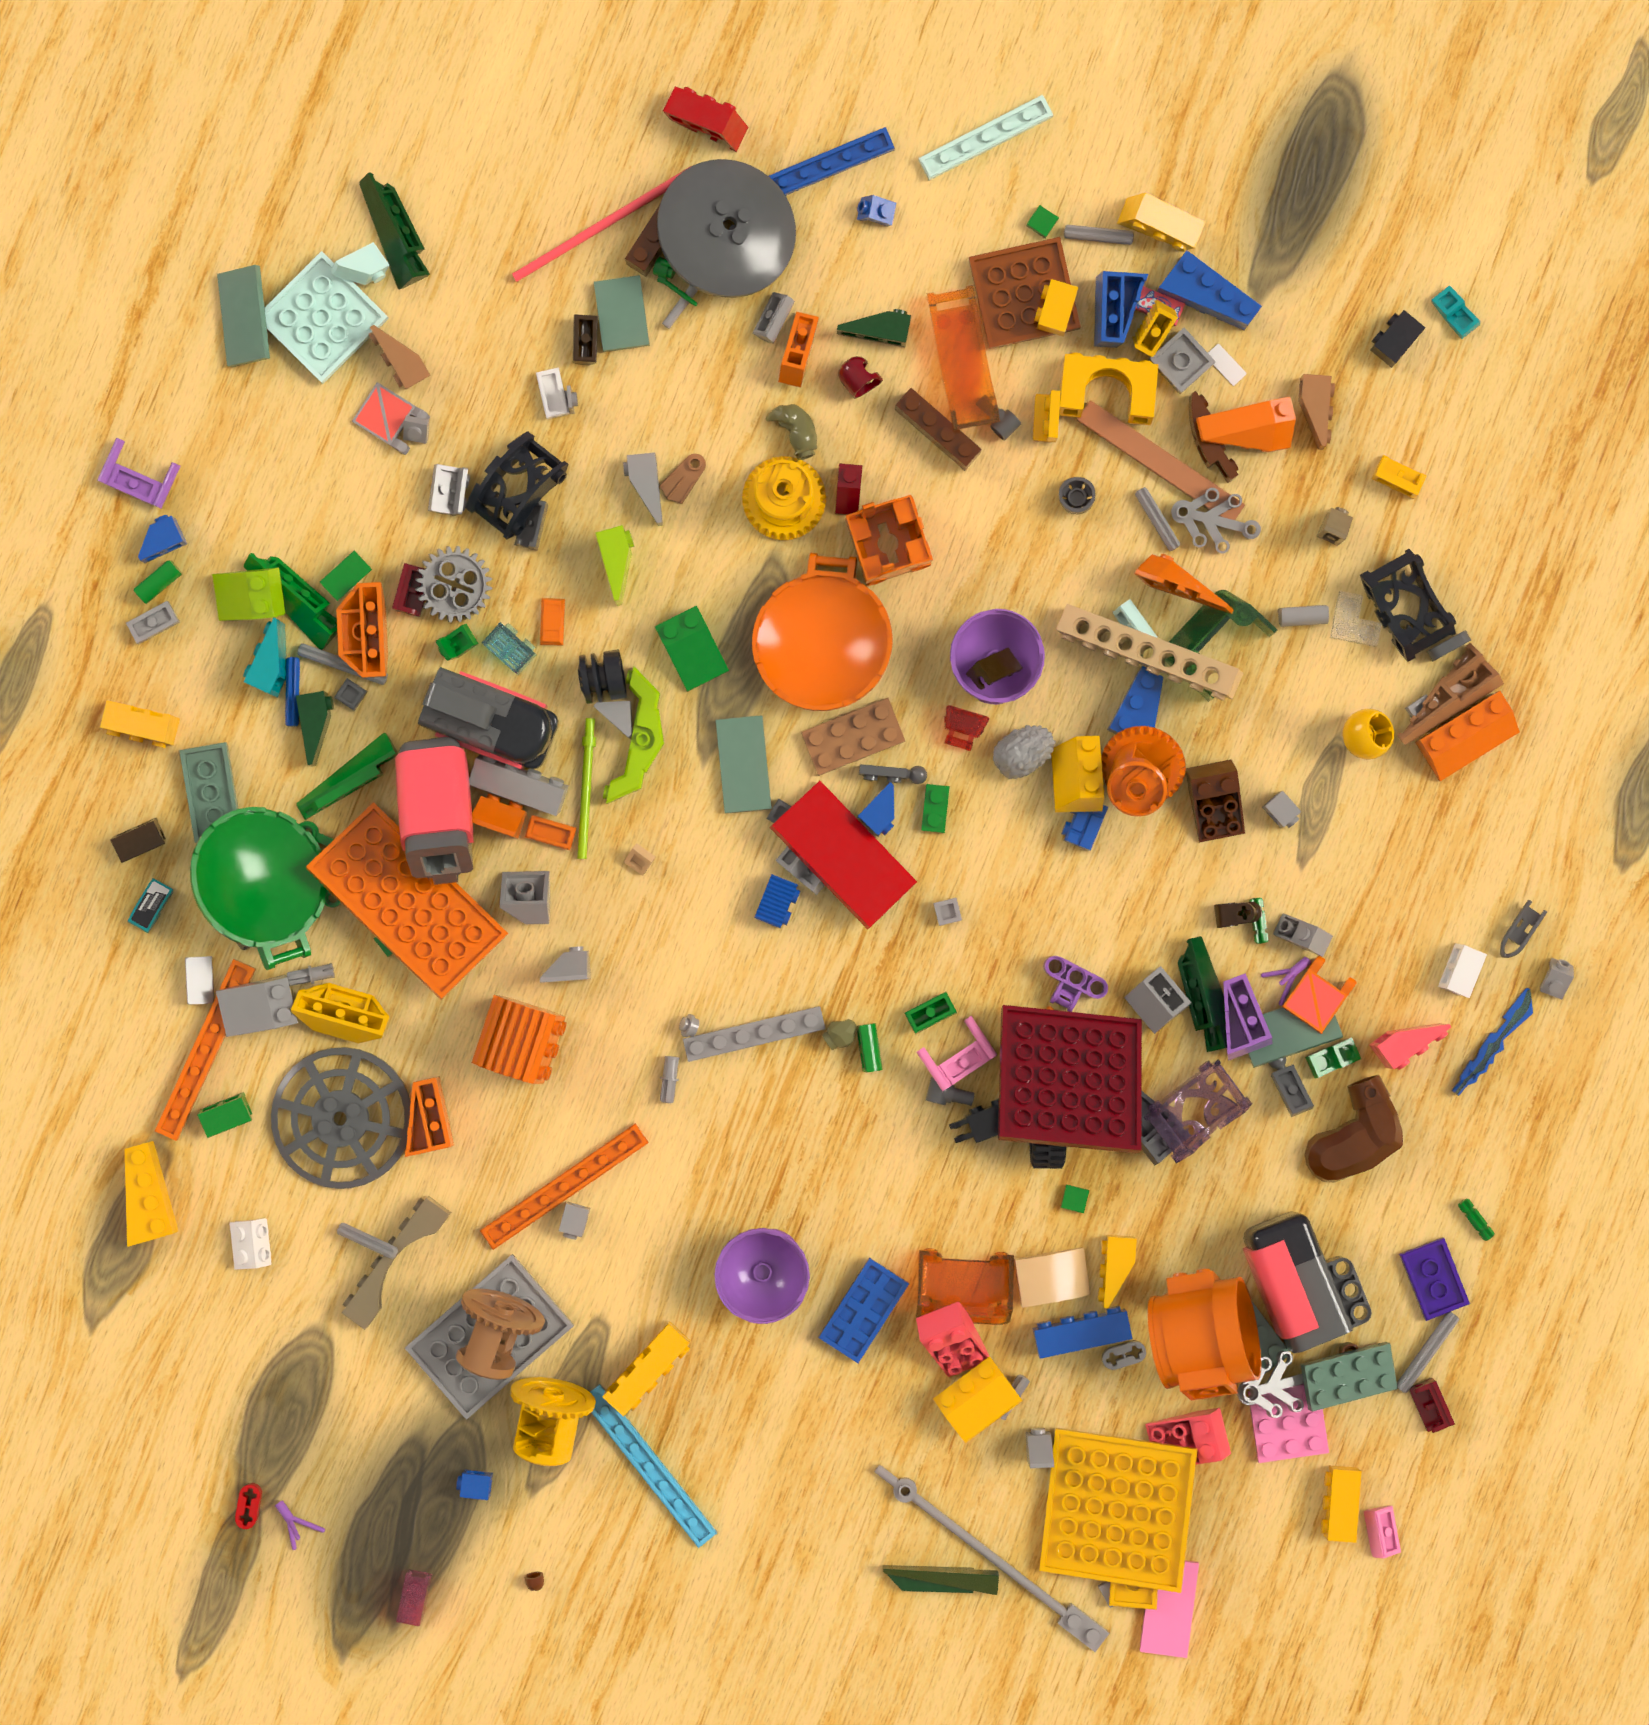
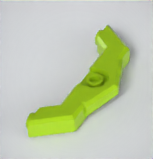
M633 666V670H628L626 684H630L629 689L636 695L639 702L624 775L611 780L610 785H605L603 799H607L606 804L642 789L644 774L647 773L664 745L658 709L660 693L635 666Z

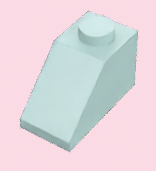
M373 242L335 261L331 274L366 285L372 281L374 283L381 281L386 276L385 273L389 264Z

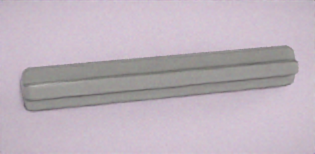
M306 644L299 646V656L361 677L339 656ZM386 673V677H368L364 679L384 685L388 674Z
M1448 1312L1397 1382V1388L1403 1393L1409 1391L1458 1323L1459 1318L1455 1314Z

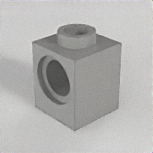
M1284 791L1278 792L1262 807L1280 828L1285 826L1290 828L1299 820L1297 815L1301 813L1300 809Z
M571 1202L566 1203L559 1228L560 1232H564V1237L576 1240L577 1236H583L591 1208Z

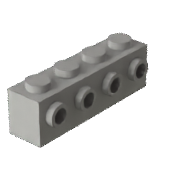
M479 755L475 759L469 778L471 786L554 816L561 812L569 787L560 778L541 776L542 773L534 769H528V771L525 769L520 770L483 755Z

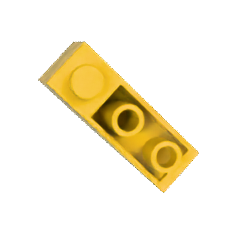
M1106 1235V1240H1102L1101 1254L1105 1255L1104 1264H1100L1099 1275L1100 1278H1103V1288L1099 1287L1098 1302H1102L1103 1308L1110 1307L1135 1264L1137 1243L1135 1237Z

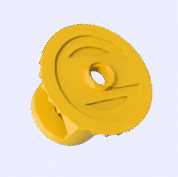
M792 456L772 457L756 466L749 474L742 492V504L748 521L758 532L776 540H792L806 535L819 523L826 506V491L821 477L810 464L802 460L798 461L797 458Z
M530 1377L514 1382L511 1386L510 1396L515 1403L521 1405L513 1444L514 1452L525 1461L543 1466H559L570 1461L578 1420L593 1412L596 1404L595 1397L581 1386L554 1378Z

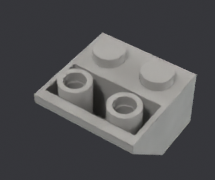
M1161 966L1124 997L1154 1034L1191 1005L1190 1000Z

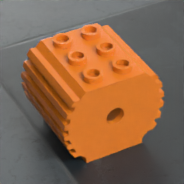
M493 995L471 1063L523 1082L544 1084L545 1080H549L552 1072V1067H549L551 1060L556 1058L559 1051V1045L557 1044L559 1036H563L566 1030L567 1022H564L566 1016L506 996Z

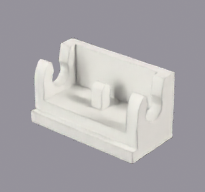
M1455 943L1438 987L1470 998L1487 954L1466 945Z

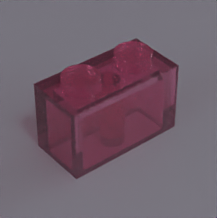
M408 1570L405 1575L396 1622L414 1626L421 1625L432 1574Z

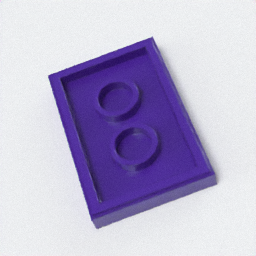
M1444 1237L1399 1254L1425 1321L1470 1304Z

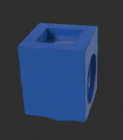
M464 1470L462 1476H458L456 1490H460V1497L488 1500L491 1496L493 1473Z

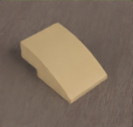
M1084 1248L1042 1253L1036 1256L1014 1259L1022 1308L1091 1295Z

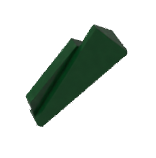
M1199 936L1188 939V947L1185 954L1180 956L1178 967L1186 997L1191 1002L1189 1009L1195 1031L1204 1029L1207 1052L1227 1048L1225 1003L1222 989L1203 938Z

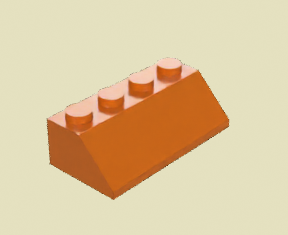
M1497 691L1418 739L1415 743L1440 782L1515 736L1520 731L1513 710L1501 691Z

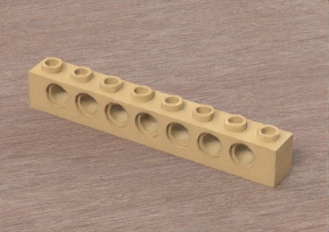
M1070 604L1066 605L1056 629L1062 634L1061 638L1074 643L1076 639L1083 642L1082 646L1093 651L1096 648L1104 650L1103 654L1108 657L1117 659V656L1126 659L1125 663L1134 667H1138L1141 664L1146 666V671L1158 676L1160 672L1169 675L1167 679L1175 683L1181 684L1182 681L1190 683V688L1199 692H1203L1206 689L1212 692L1211 696L1223 701L1225 697L1233 699L1243 676V672L1238 668ZM1089 624L1088 632L1080 634L1081 626ZM1106 632H1110V639L1107 642H1101V636ZM1131 640L1132 646L1130 649L1122 650L1123 643ZM1152 648L1153 655L1148 659H1144L1143 654L1145 650ZM1168 657H1175L1174 664L1170 667H1165V660ZM1190 665L1197 666V670L1193 675L1186 674V670ZM1213 673H1218V680L1213 684L1208 683V677Z

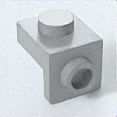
M1551 958L1549 962L1550 968L1540 986V992L1563 999L1574 978V969L1565 960Z

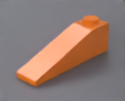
M1152 554L1135 571V575L1149 587L1230 614L1234 611L1225 601L1177 565L1171 556L1161 554L1159 557Z

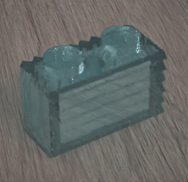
M500 622L482 641V644L519 676L537 656L533 652L536 647L526 638L521 641L515 636L518 631L509 623L504 626Z

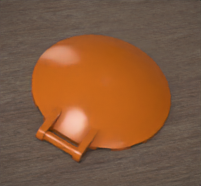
M810 553L807 574H803L801 577L781 585L772 593V596L759 611L752 634L754 661L766 685L778 697L789 704L812 711H829L846 707L867 695L877 685L886 671L893 645L890 619L876 594L855 579L857 557L850 556L848 559L818 556V553ZM817 565L848 569L847 573L817 570Z

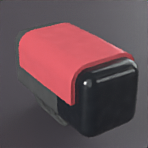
M1293 1211L1286 1212L1254 1225L1245 1231L1243 1237L1246 1246L1243 1248L1244 1255L1277 1336L1283 1338L1287 1350L1293 1353L1309 1350L1350 1333L1354 1327L1369 1321L1372 1315L1371 1308L1352 1262L1341 1256L1325 1260L1312 1225L1304 1214ZM1343 1261L1346 1264V1270L1342 1274H1338L1336 1272V1265ZM1352 1283L1355 1286V1292L1351 1296H1347L1345 1294V1287ZM1357 1306H1362L1364 1309V1313L1360 1318H1355L1354 1309Z

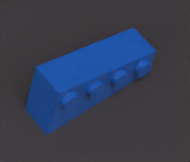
M1187 250L1157 290V292L1185 303V305L1196 309V311L1214 316L1216 319L1242 330L1247 328L1262 307Z

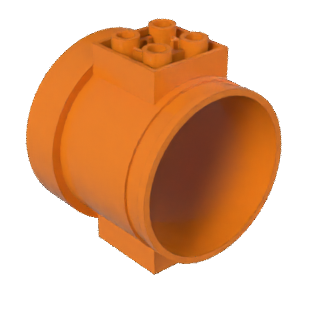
M1199 1269L1195 1274L1189 1275L1183 1272L1175 1273L1173 1277L1166 1278L1168 1293L1162 1296H1151L1148 1302L1150 1344L1155 1366L1163 1386L1166 1389L1179 1386L1180 1392L1192 1401L1238 1394L1236 1383L1259 1380L1261 1376L1259 1332L1252 1300L1244 1280L1241 1277L1221 1280L1210 1269Z

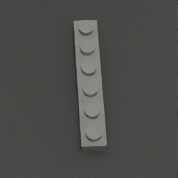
M818 1006L684 1038L683 1042L688 1062L824 1030L825 1024L821 1008Z

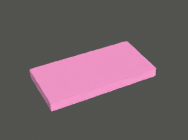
M1185 1560L1181 1593L1158 1590L1157 1610H1144L1140 1652L1187 1658L1199 1569L1198 1562Z

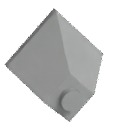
M502 872L500 908L524 924H549L550 872Z
M583 946L569 947V952H564L540 977V983L591 979L589 951H584Z

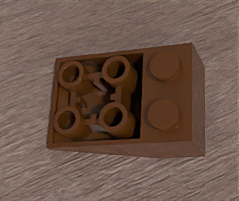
M1232 759L1186 768L1188 790L1199 843L1246 834L1238 771Z

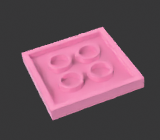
M1304 1384L1282 1389L1294 1398H1300L1303 1401L1304 1407L1300 1412H1291L1287 1404L1270 1393L1261 1396L1269 1402L1279 1404L1282 1407L1283 1412L1279 1418L1269 1417L1266 1410L1257 1404L1250 1405L1257 1460L1259 1463L1329 1453L1323 1409L1313 1412L1308 1410ZM1297 1401L1293 1403L1294 1409L1298 1407ZM1275 1406L1272 1408L1273 1415L1277 1413Z

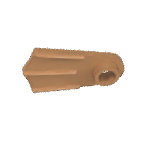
M696 453L689 455L659 485L667 500L683 504L706 468V461L703 456ZM693 460L699 461L700 465L697 468L691 466Z

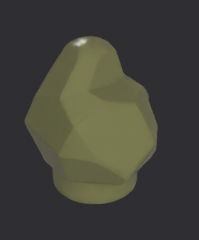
M850 1019L831 1022L826 1029L827 1032L822 1036L832 1050L837 1047L844 1048L854 1041L857 1026Z

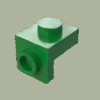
M467 624L461 625L446 637L436 640L440 654L447 661L459 658L478 645Z

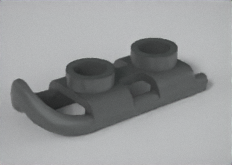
M1527 900L1502 939L1500 946L1502 958L1513 957L1523 950L1547 914V911L1543 910L1539 914L1529 907L1532 901ZM1522 919L1523 922L1519 927H1517V924ZM1530 924L1533 927L1527 934L1525 932V929ZM1509 938L1513 943L1518 944L1519 948L1512 953L1506 954L1504 950Z

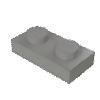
M166 601L126 624L136 643L141 644L180 623L170 602Z

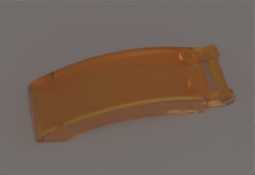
M973 285L966 286V289L934 294V292L927 293L938 361L953 430L1000 422ZM968 298L969 305L937 311L936 304Z

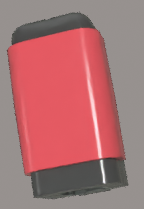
M452 737L405 742L400 747L399 754L395 757L400 842L403 851H405L411 875L415 878H432L434 885L456 883L459 880L458 875L473 870L472 843H474L472 807L468 762L465 751L460 747L459 742Z

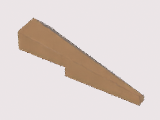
M1471 643L1465 647L1466 651L1462 657L1454 661L1453 668L1449 674L1441 678L1422 703L1423 707L1419 713L1411 717L1410 724L1406 730L1398 734V738L1404 745L1504 684L1500 674Z

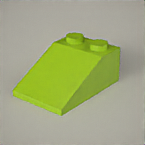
M623 525L596 532L606 573L617 606L623 603L632 556L630 548L635 547L630 531H625Z
M279 568L212 574L219 621L252 620L285 615Z

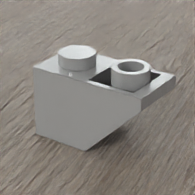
M1284 913L1273 933L1275 936L1321 957L1324 956L1333 937L1317 926Z

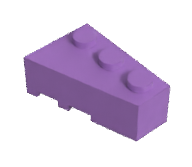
M1246 973L1224 981L1227 1054L1229 1061L1273 1043L1272 1036Z

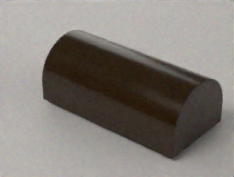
M574 314L572 360L574 364H596L598 316Z

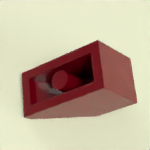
M839 463L835 514L849 515L859 511L863 465Z

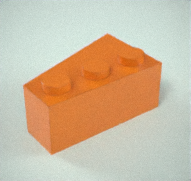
M440 1076L413 1082L405 1157L454 1146Z

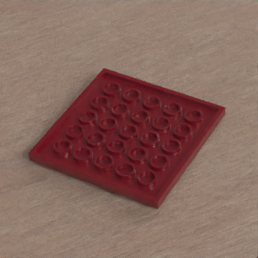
M1003 1005L1001 1008L998 1140L1140 1154L1142 1135V1019Z

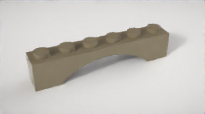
M430 1196L426 1197L425 1200L420 1198L413 1207L414 1215L411 1219L406 1217L399 1226L401 1233L397 1238L392 1236L388 1241L389 1244L398 1248L396 1257L410 1243L438 1232L452 1212ZM379 1255L370 1266L373 1268L369 1276L364 1275L357 1284V1287L360 1289L355 1295L350 1294L343 1303V1306L346 1308L342 1314L364 1330L382 1309L383 1283L387 1271L394 1259L386 1256L381 1257Z

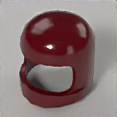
M855 356L845 361L838 371L839 380L854 399L866 394L883 381L878 372L871 374L865 369L868 361L860 356Z

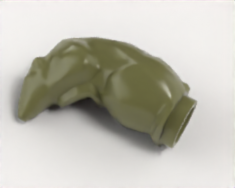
M795 404L779 405L774 408L766 417V421H779L780 426L789 430L790 443L795 450L794 455L797 457V460H804L814 456V450L817 449V435L811 417Z

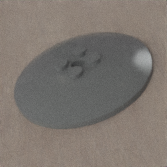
M716 159L691 166L678 175L670 184L659 206L657 234L666 260L685 282L710 295L736 298L752 295L765 289L782 274L794 251L796 224L787 197L768 175L743 162ZM727 219L733 221L735 229H726L723 221Z

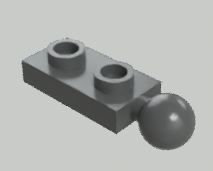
M860 764L859 775H864V780L877 781L878 777H886L887 782L901 783V779H910L914 784H922L927 779V771L922 766H914L909 770L906 768Z
M1285 1057L1268 1064L1272 1068L1277 1069L1276 1072L1271 1074V1077L1290 1116L1293 1117L1313 1109L1314 1105L1294 1064L1288 1067L1285 1066L1287 1061Z

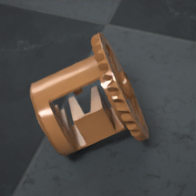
M471 1289L466 1291L462 1296L461 1304L466 1314L476 1319V1323L468 1345L457 1351V1361L464 1369L480 1377L494 1380L511 1377L516 1366L511 1352L517 1335L524 1334L527 1336L540 1332L545 1323L544 1316L528 1302L504 1292L490 1289Z

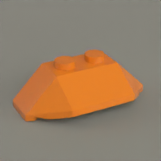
M382 582L357 583L336 609L338 654L362 678L386 677L388 639Z

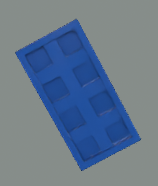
M869 1257L818 1338L856 1363H859L905 1292L909 1282Z

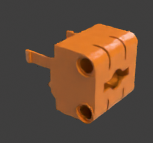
M911 495L877 505L871 502L862 505V510L846 515L845 521L866 586L875 585L887 579L931 566L933 558L922 530L924 525L921 517H918L917 508ZM886 522L889 533L893 534L898 540V548L895 550L899 561L897 563H889L887 554L878 548L880 532L877 525Z

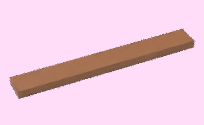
M1091 400L1083 410L1081 418L1077 419L1079 423L1193 500L1204 495L1209 488H1216L1219 491V498L1215 502L1208 501L1202 505L1208 510L1228 500L1229 493ZM1211 490L1208 492L1209 499L1216 498L1217 494L1215 491ZM1235 497L1231 498L1230 502L1232 505L1239 504L1238 499ZM1242 503L1237 508H1231L1219 516L1236 520L1245 504Z

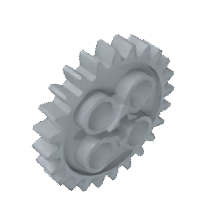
M446 546V553H443L438 548L437 557L431 553L428 554L431 561H422L426 568L425 570L418 569L417 571L422 574V578L415 579V581L421 583V586L415 588V590L423 592L418 600L427 601L423 608L432 607L430 614L433 616L439 612L438 619L440 620L447 615L448 622H452L454 616H456L458 622L462 621V615L467 619H471V611L478 615L479 612L476 607L485 608L482 599H490L485 594V591L492 590V587L486 585V582L492 580L491 577H485V573L489 571V568H481L485 561L482 559L475 561L478 554L473 553L469 556L468 548H465L461 553L460 546H456L454 552H452L450 546ZM449 562L452 564L453 570L451 574L444 575L441 568L444 563ZM467 571H472L475 576L474 581L470 584H466L463 579ZM438 575L451 581L457 578V583L473 589V593L456 587L451 590V585L436 580L434 576ZM441 584L444 587V593L440 597H435L433 588ZM459 593H464L466 602L458 606L455 603V597Z

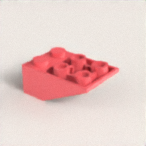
M1438 1023L1391 1030L1384 1033L1369 1044V1046L1385 1068H1397L1400 1070L1410 1063V1057L1415 1054L1419 1056L1427 1051L1429 1043L1434 1040L1438 1042L1448 1035L1447 1030L1451 1026L1450 1024Z
M960 1302L916 1318L920 1342L948 1377L974 1368L989 1357L969 1314Z
M1220 1408L1195 1411L1145 1424L1150 1442L1197 1448L1196 1465L1222 1461L1231 1454Z

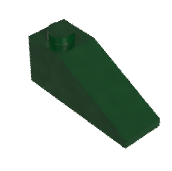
M893 309V312L886 311L839 324L837 326V334L906 347L911 315H907V311Z
M325 691L296 695L307 765L311 767L317 764L331 719L330 710L334 709L332 696H328V693Z

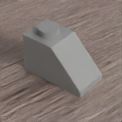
M1032 1428L1031 1432H1026L1027 1462L1029 1467H1054L1050 1432L1045 1431V1428Z

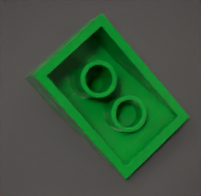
M697 605L655 626L687 692L729 671Z

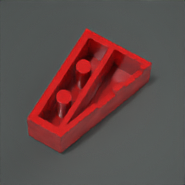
M675 86L663 109V112L671 121L696 133L700 131L710 135V140L716 143L718 139L723 140L735 152H737L749 128L736 112L735 106L727 102L720 104L716 102V99L706 94L703 97L697 95L694 90L688 87L681 89Z

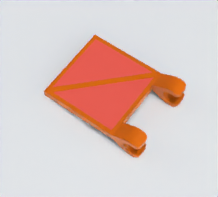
M1317 956L1282 1007L1322 1034L1357 982L1350 977L1339 990L1317 975L1325 963L1323 957Z

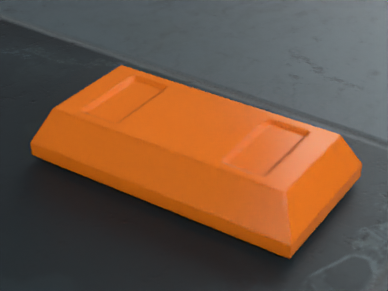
M542 598L540 645L563 646L565 599Z
M531 815L525 837L570 850L577 828Z

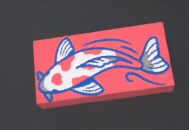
M1143 286L1141 297L1135 310L1147 315L1150 312L1149 309L1155 304L1154 301L1159 300L1176 310L1178 318L1173 325L1176 327L1185 303Z

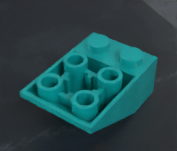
M273 618L272 622L268 621L263 631L265 637L262 643H258L253 652L255 658L252 665H247L243 677H245V683L278 698L286 681L285 624Z

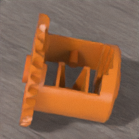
M1134 726L1118 732L1108 741L1101 757L1102 775L1107 785L1109 799L1119 811L1130 816H1147L1157 811L1167 798L1172 797L1178 791L1185 776V757L1179 744L1166 732L1150 726Z

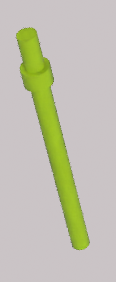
M586 718L585 737H582L584 754L577 859H587L593 747H596L594 718Z

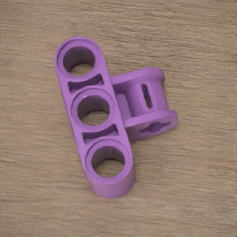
M1050 956L1044 961L1045 973L1059 981L1050 999V1003L1056 1002L1067 1008L1068 1012H1072L1081 993L1095 999L1102 998L1107 994L1108 984L1101 977L1059 956ZM1054 959L1058 960L1061 964V969L1057 973H1052L1048 967L1050 961ZM1074 970L1079 971L1082 975V979L1078 984H1073L1069 978L1070 973ZM1095 981H1099L1103 986L1102 992L1098 995L1093 994L1090 989L1091 984ZM1060 995H1062V996L1068 998L1069 1001H1067V1000H1065L1064 998L1060 997Z

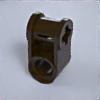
M1233 902L1214 905L1217 928L1254 923L1262 916V909L1256 902ZM1250 910L1251 915H1246L1245 911Z

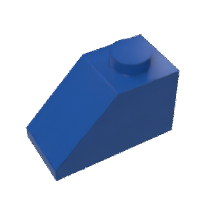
M163 515L154 520L155 523L149 526L138 555L141 562H150L187 545L176 518Z
M891 782L858 815V818L877 836L881 833L885 836L894 827L891 823L895 818L894 785Z

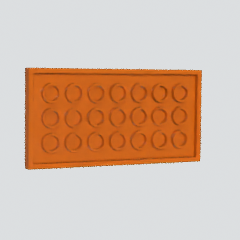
M374 802L306 866V869L440 1000L508 935V932L457 883L434 885L432 878L413 877L405 851H403L400 842L399 826Z

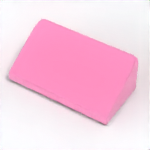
M1393 1506L1365 1510L1364 1517L1372 1557L1386 1558L1401 1553Z

